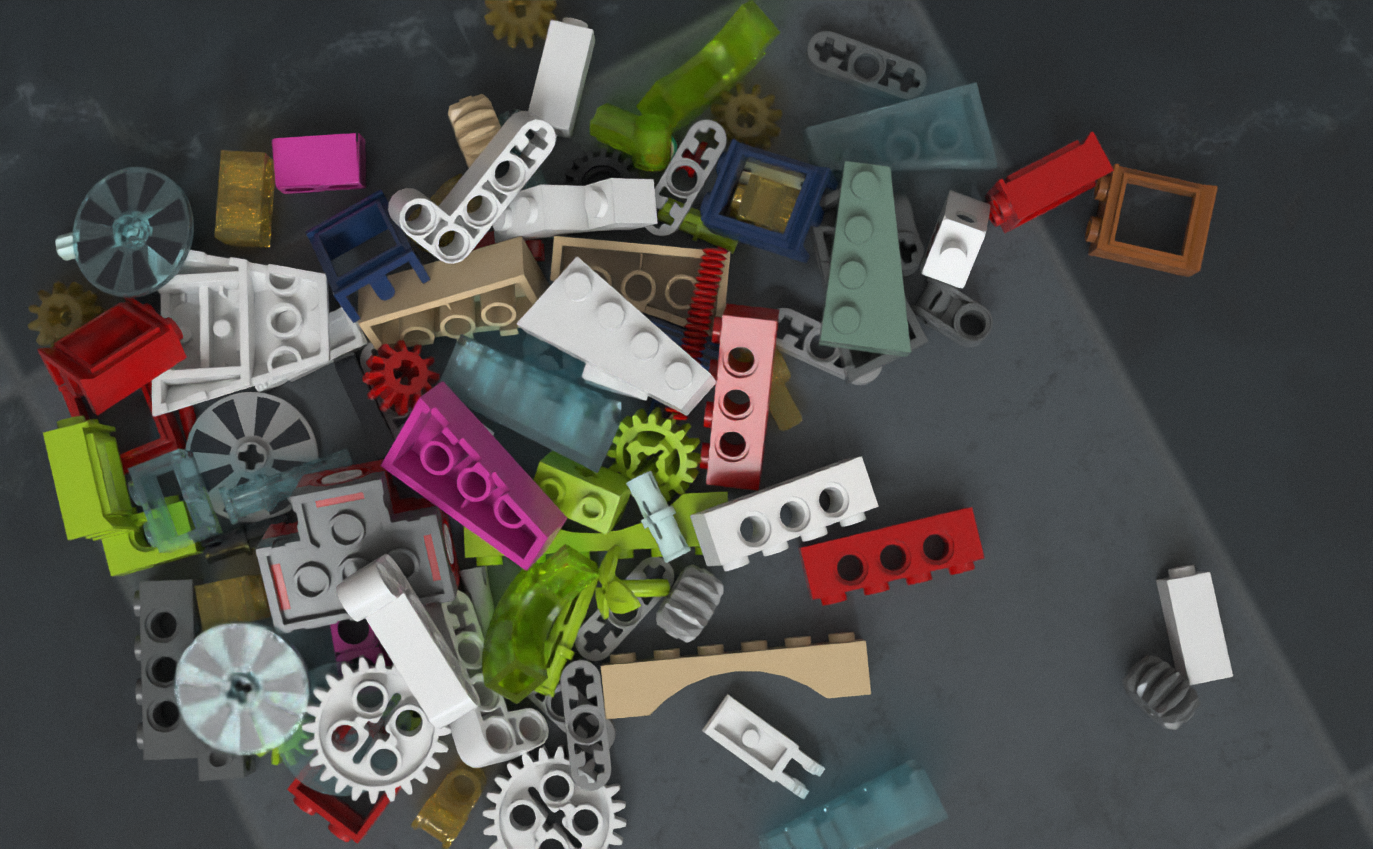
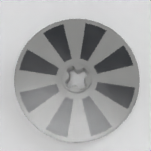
M243 392L227 396L215 402L196 420L186 443L185 467L188 479L195 493L211 510L235 521L259 522L283 515L293 509L290 496L304 474L317 472L318 446L310 424L298 409L290 403L266 393ZM252 444L257 445L256 450L258 453L264 454V461L256 463L254 470L248 469L247 462L240 460L241 452L249 451Z

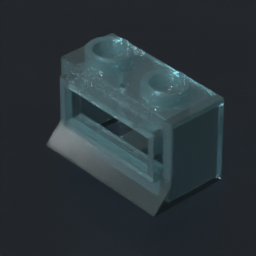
M177 449L128 468L132 478L128 482L131 497L138 506L142 505L148 521L144 523L145 535L151 546L158 548L159 553H171L223 533L193 451ZM173 469L196 528L179 536L156 479V476Z

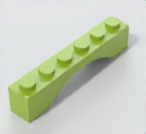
M728 492L683 494L671 504L676 512L673 516L678 524L677 526L685 538L688 547L695 546V555H703L690 515L728 502ZM639 523L622 530L610 531L607 535L603 533L570 532L560 529L547 551L535 563H546V554L564 553V562L590 560V552H608L614 545L620 546L618 559L634 558V549H651V557L663 556L649 527L644 528L643 524ZM464 526L465 558L476 557V566L503 565L502 556L505 555Z

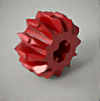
M404 339L398 340L394 348L384 343L378 348V356L371 355L367 359L366 365L371 371L363 375L362 382L375 386L368 392L367 396L370 400L376 399L378 396L383 399L380 404L381 411L386 412L394 404L398 416H404L408 412L409 407L413 410L419 398L433 388L431 385L439 380L440 374L428 370L435 362L434 357L430 356L422 359L419 356L422 352L421 344H416L408 351ZM396 371L403 373L401 378L405 376L408 378L406 385L399 383L401 378L395 379L394 373Z

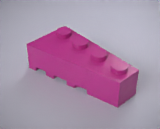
M444 381L419 398L381 464V467L526 571L547 551L567 520L562 511Z

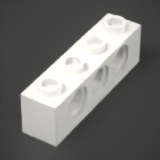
M861 456L843 459L692 514L690 517L706 565L723 566L724 571H729L750 563L748 555L761 550L764 556H769L788 549L787 541L801 536L804 542L824 536L828 533L826 526L840 522L841 527L861 522L866 519L864 512L878 507V503ZM823 490L830 497V506L826 512L819 503V496ZM784 504L792 512V520L788 526H785L780 518V510ZM745 518L753 526V535L749 541H746L740 532L741 523Z

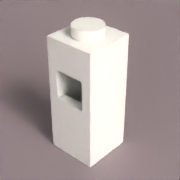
M563 18L562 22L550 21L528 110L548 122L553 127L556 136L568 139L572 137L595 44L593 29H588L587 23L574 18Z
M1194 565L1168 569L1169 577L1158 579L1156 582L1176 671H1179L1180 675L1190 682V685L1233 677L1210 572H1196Z

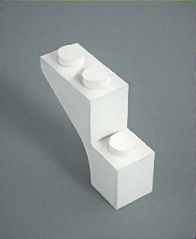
M610 178L586 186L538 185L519 191L492 225L495 243L522 236L525 241L581 232L634 230L657 224L654 179Z

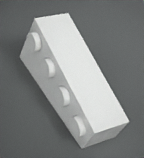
M578 256L517 323L528 334L553 345L559 350L630 385L686 416L717 383L706 369Z

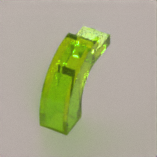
M753 0L745 2L720 32L698 54L677 70L657 80L636 105L637 109L663 139L667 138L704 113L739 83L767 54L765 52L766 48L780 34V31Z
M564 544L543 564L536 561L527 571L522 569L517 574L500 599L486 632L482 651L484 686L518 704L548 679L544 646L549 629L563 607L599 576L597 563L569 545Z

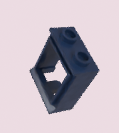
M732 139L728 152H723L719 158L716 169L718 177L712 192H707L703 198L700 209L701 221L713 234L807 263L810 255L804 248L803 243L810 225L818 228L822 223L824 211L819 202L825 188L836 191L838 181L833 172L828 167H818L745 145ZM746 162L805 179L784 234L725 216Z
M381 189L305 232L332 288L334 297L353 323L361 318L348 295L370 284L379 299H391L395 294V289L386 274L409 261L423 284L431 280L409 236L391 219L388 211L389 201ZM389 228L397 245L339 277L333 265V259Z

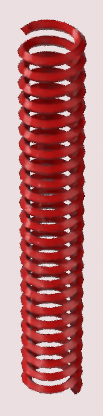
M719 246L718 249H702L707 255L700 257L706 262L699 263L702 268L697 271L701 275L695 278L700 282L694 284L698 289L692 291L697 296L691 297V300L695 303L689 304L690 308L694 310L687 312L693 317L686 318V321L692 324L684 325L690 331L682 332L684 336L689 338H682L681 341L688 345L679 346L684 351H687L686 353L699 364L702 362L698 358L704 356L699 351L705 350V347L701 344L707 343L706 339L702 337L709 336L703 330L710 329L709 325L705 323L712 322L708 317L714 315L710 310H713L715 306L711 303L717 301L712 296L718 295V292L714 289L720 288L719 284L715 282L722 280L717 275H722L723 271L718 268L725 267L724 263L719 261L727 260L725 256L721 255L727 254V249ZM671 407L664 408L667 412L677 414L673 416V419L687 420L689 418L688 415L686 416Z

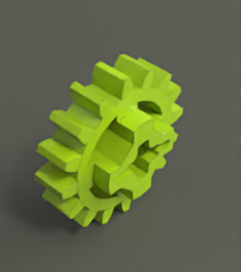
M656 407L648 417L645 410L641 408L636 411L632 418L628 415L624 417L618 424L619 428H616L609 436L613 444L606 450V455L616 458L609 469L620 472L630 479L652 471L663 497L668 502L676 492L680 495L684 494L690 486L689 483H693L698 476L699 471L695 467L701 462V454L693 452V450L698 446L700 440L699 438H688L686 435L691 428L689 423L681 427L675 424L677 419H673V416L677 415L673 412L665 419L662 418L660 407ZM659 450H663L660 455L646 460L652 453L656 454Z

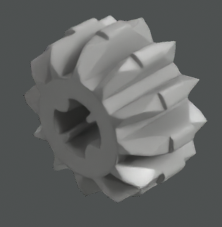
M693 564L685 567L670 588L669 595L665 597L660 605V609L656 614L657 625L666 630L665 633L675 639L679 638L686 643L694 640L696 636H699L704 626L707 625L708 620L720 602V598L724 593L722 582L704 568L701 569Z

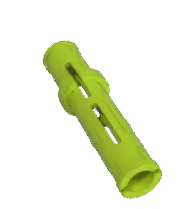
M576 564L574 575L561 603L547 640H542L539 649L543 652L531 682L527 686L529 689L554 698L555 690L566 662H571L575 654L571 649L599 581L597 570Z

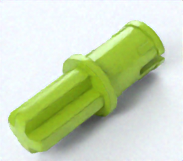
M668 197L669 199L665 206L659 209L657 219L671 226L674 222V218L669 215L672 206L676 202L680 208H683L685 204ZM691 207L679 230L693 235V241H697L699 238L713 245L725 248L733 254L738 241L711 233L701 221L700 211Z

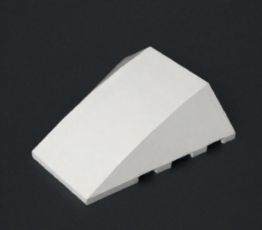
M150 248V264L160 282L154 289L161 294V316L163 318H172L179 326L183 334V339L180 343L187 356L186 359L152 380V415L154 417L331 362L329 289L325 274L273 264L251 263L245 259L233 257L228 259L206 255L204 252L188 249L186 251L180 250L177 259L171 265Z

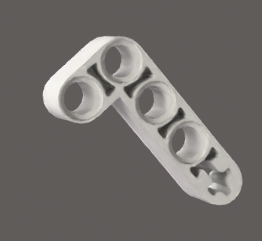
M529 111L514 113L439 206L420 191L413 188H405L396 192L389 202L388 211L391 219L408 236L439 260L451 264L461 262L471 253L551 153L556 141L553 127ZM529 129L535 134L530 141L525 136ZM513 147L522 153L519 157L511 152ZM509 160L510 166L507 174L501 178H495L496 167L501 162ZM481 195L482 204L480 208L475 212L467 213L468 202L473 197ZM415 204H421L422 211L419 217L413 221H405V213L408 208ZM454 230L455 236L452 243L445 247H439L441 236L447 231Z
M388 554L382 555L346 577L337 585V595L344 609L357 622L366 618L416 700L436 728L442 729L480 706V699L473 684L391 556Z
M457 590L455 601L439 603L438 601L424 606L470 679L480 699L479 707L449 724L461 760L468 766L480 768L512 760L544 744L548 738L549 730L544 716L539 711L533 708H525L508 712L474 607L467 595Z

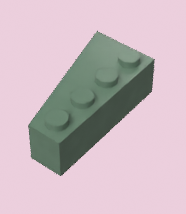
M849 161L844 163L818 345L907 357L911 353L890 167Z

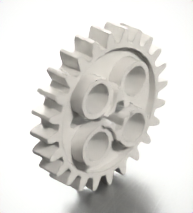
M383 653L378 654L374 666H369L364 655H360L359 669L353 670L347 662H342L343 676L340 679L328 672L325 677L330 688L327 690L315 686L313 689V693L321 701L320 704L309 703L305 707V711L316 717L315 720L302 723V730L314 733L313 737L304 741V749L318 750L310 759V766L324 764L326 767L320 775V780L324 782L335 776L338 778L335 792L338 794L349 785L352 787V800L354 801L358 799L362 790L369 791L371 803H375L379 791L384 790L391 802L394 801L395 788L399 786L408 795L412 794L410 780L415 777L420 782L426 784L428 778L424 768L426 766L433 769L440 768V763L433 756V753L448 751V746L443 741L438 740V736L450 734L451 727L447 725L442 729H438L431 723L394 663L391 667L385 666ZM366 686H375L382 691L384 696L379 705L367 708L359 703L357 699L358 692ZM395 693H399L401 695L400 701L385 719V730L387 733L384 735L378 732L372 739L361 761L358 763L354 762L353 756L361 748L369 735V726L366 723L368 721L377 723ZM402 711H417L422 718L420 725L412 731L401 730L395 721ZM350 725L357 730L358 738L349 746H341L333 740V731L338 726ZM379 749L392 750L397 757L395 764L388 769L376 768L370 759Z
M545 745L540 747L539 759L534 760L529 752L522 754L524 764L522 768L515 762L510 761L507 764V768L512 777L508 778L498 774L494 779L502 788V791H489L486 797L496 803V807H490L483 811V816L494 819V823L484 829V834L497 835V840L489 849H541V843L551 838L560 841L564 849H610L608 847L609 844L622 845L623 838L613 832L616 828L626 827L627 823L626 819L615 816V812L626 807L625 801L612 799V796L620 790V784L608 786L605 784L600 789L594 791L579 788L571 777L569 758L565 757L563 745H559L555 756L550 757ZM577 748L575 754H579L581 749ZM594 757L585 766L578 768L579 776H586L588 783H595L598 775L594 771L596 765ZM553 775L563 776L569 783L570 790L568 794L563 797L552 796L546 789V780ZM529 787L536 788L552 812L555 813L561 809L565 813L562 824L573 836L579 839L582 843L581 848L573 846L567 834L558 823H553L549 826L545 822L549 813L538 800L530 795L528 792ZM522 804L530 806L535 812V822L529 826L519 825L513 818L512 811L514 807ZM583 809L593 811L598 817L599 824L592 830H581L574 822L576 812Z

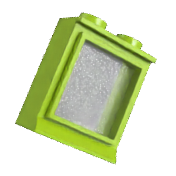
M77 416L57 421L58 429L43 432L67 539L74 540L86 537V539L93 538V541L139 530L138 526L129 518L130 515L134 514L116 438L111 437L109 434L116 431L115 427L99 424L98 419L85 420L84 416Z

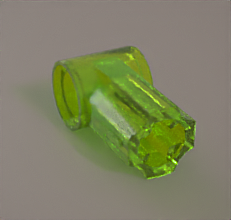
M605 103L597 108L594 118L590 121V135L596 137L597 141L632 155V163L639 169L659 171L668 167L671 162L672 121L670 118L652 113L639 116L609 103Z

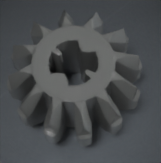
M1145 656L1140 662H1136L1128 670L1129 674L1122 680L1126 694L1133 699V703L1139 706L1144 714L1151 717L1155 723H1159L1165 729L1177 730L1183 723L1186 724L1193 717L1194 711L1200 706L1197 691L1190 686V682L1184 679L1179 671L1173 669L1168 662H1163L1157 656Z

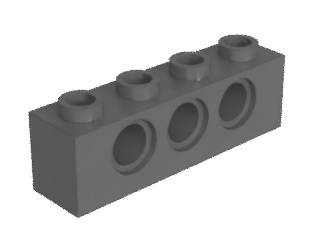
M203 579L139 582V590L135 591L133 599L134 613L137 617H140V634L136 635L134 651L137 661H141V678L136 682L135 694L137 704L142 705L143 721L137 727V745L139 749H143V760L198 758L195 721L187 707H182L179 684L206 686V672L184 661L192 648L205 637ZM166 612L172 614L177 622L176 631L172 636H167L160 628L161 617ZM167 656L174 659L178 666V673L173 680L167 679L161 671L162 661ZM166 701L173 702L179 710V718L175 724L168 723L162 715V708Z

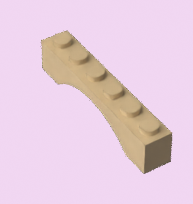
M854 632L828 634L829 642L812 644L811 636L784 638L785 646L768 648L767 640L741 642V650L724 652L723 644L697 646L698 654L680 656V648L654 650V658L641 660L636 659V652L611 654L610 662L602 663L601 665L605 719L651 715L666 699L687 685L709 676L734 671H761L785 676L809 686L825 698L870 695L871 687L866 641L855 639Z

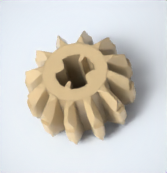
M483 94L460 99L458 103L450 105L448 110L452 129L468 168H470L501 129L491 101Z

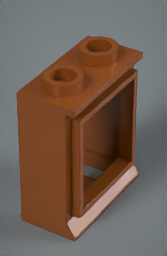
M1114 164L1112 166L1114 171L1099 178L1096 182L1094 199L1099 200L1096 217H1090L1085 232V241L1091 242L1088 255L1186 277L1199 272L1218 186L1202 185ZM1127 183L1192 198L1181 256L1114 241Z

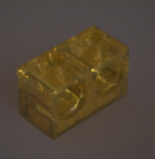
M221 150L215 238L226 245L270 248L275 172L274 161L266 153Z
M751 173L747 185L738 184L729 216L735 217L738 221L784 234L801 190Z
M262 574L247 575L195 586L203 631L272 617Z

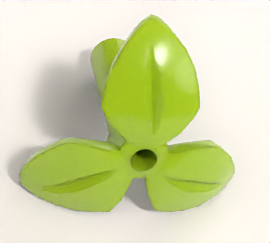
M614 545L603 558L597 572L598 579L602 584V588H595L599 612L603 619L609 618V609L611 612L624 614L639 608L641 604L637 597H666L670 592L669 581L667 579L620 580L615 575L620 546Z

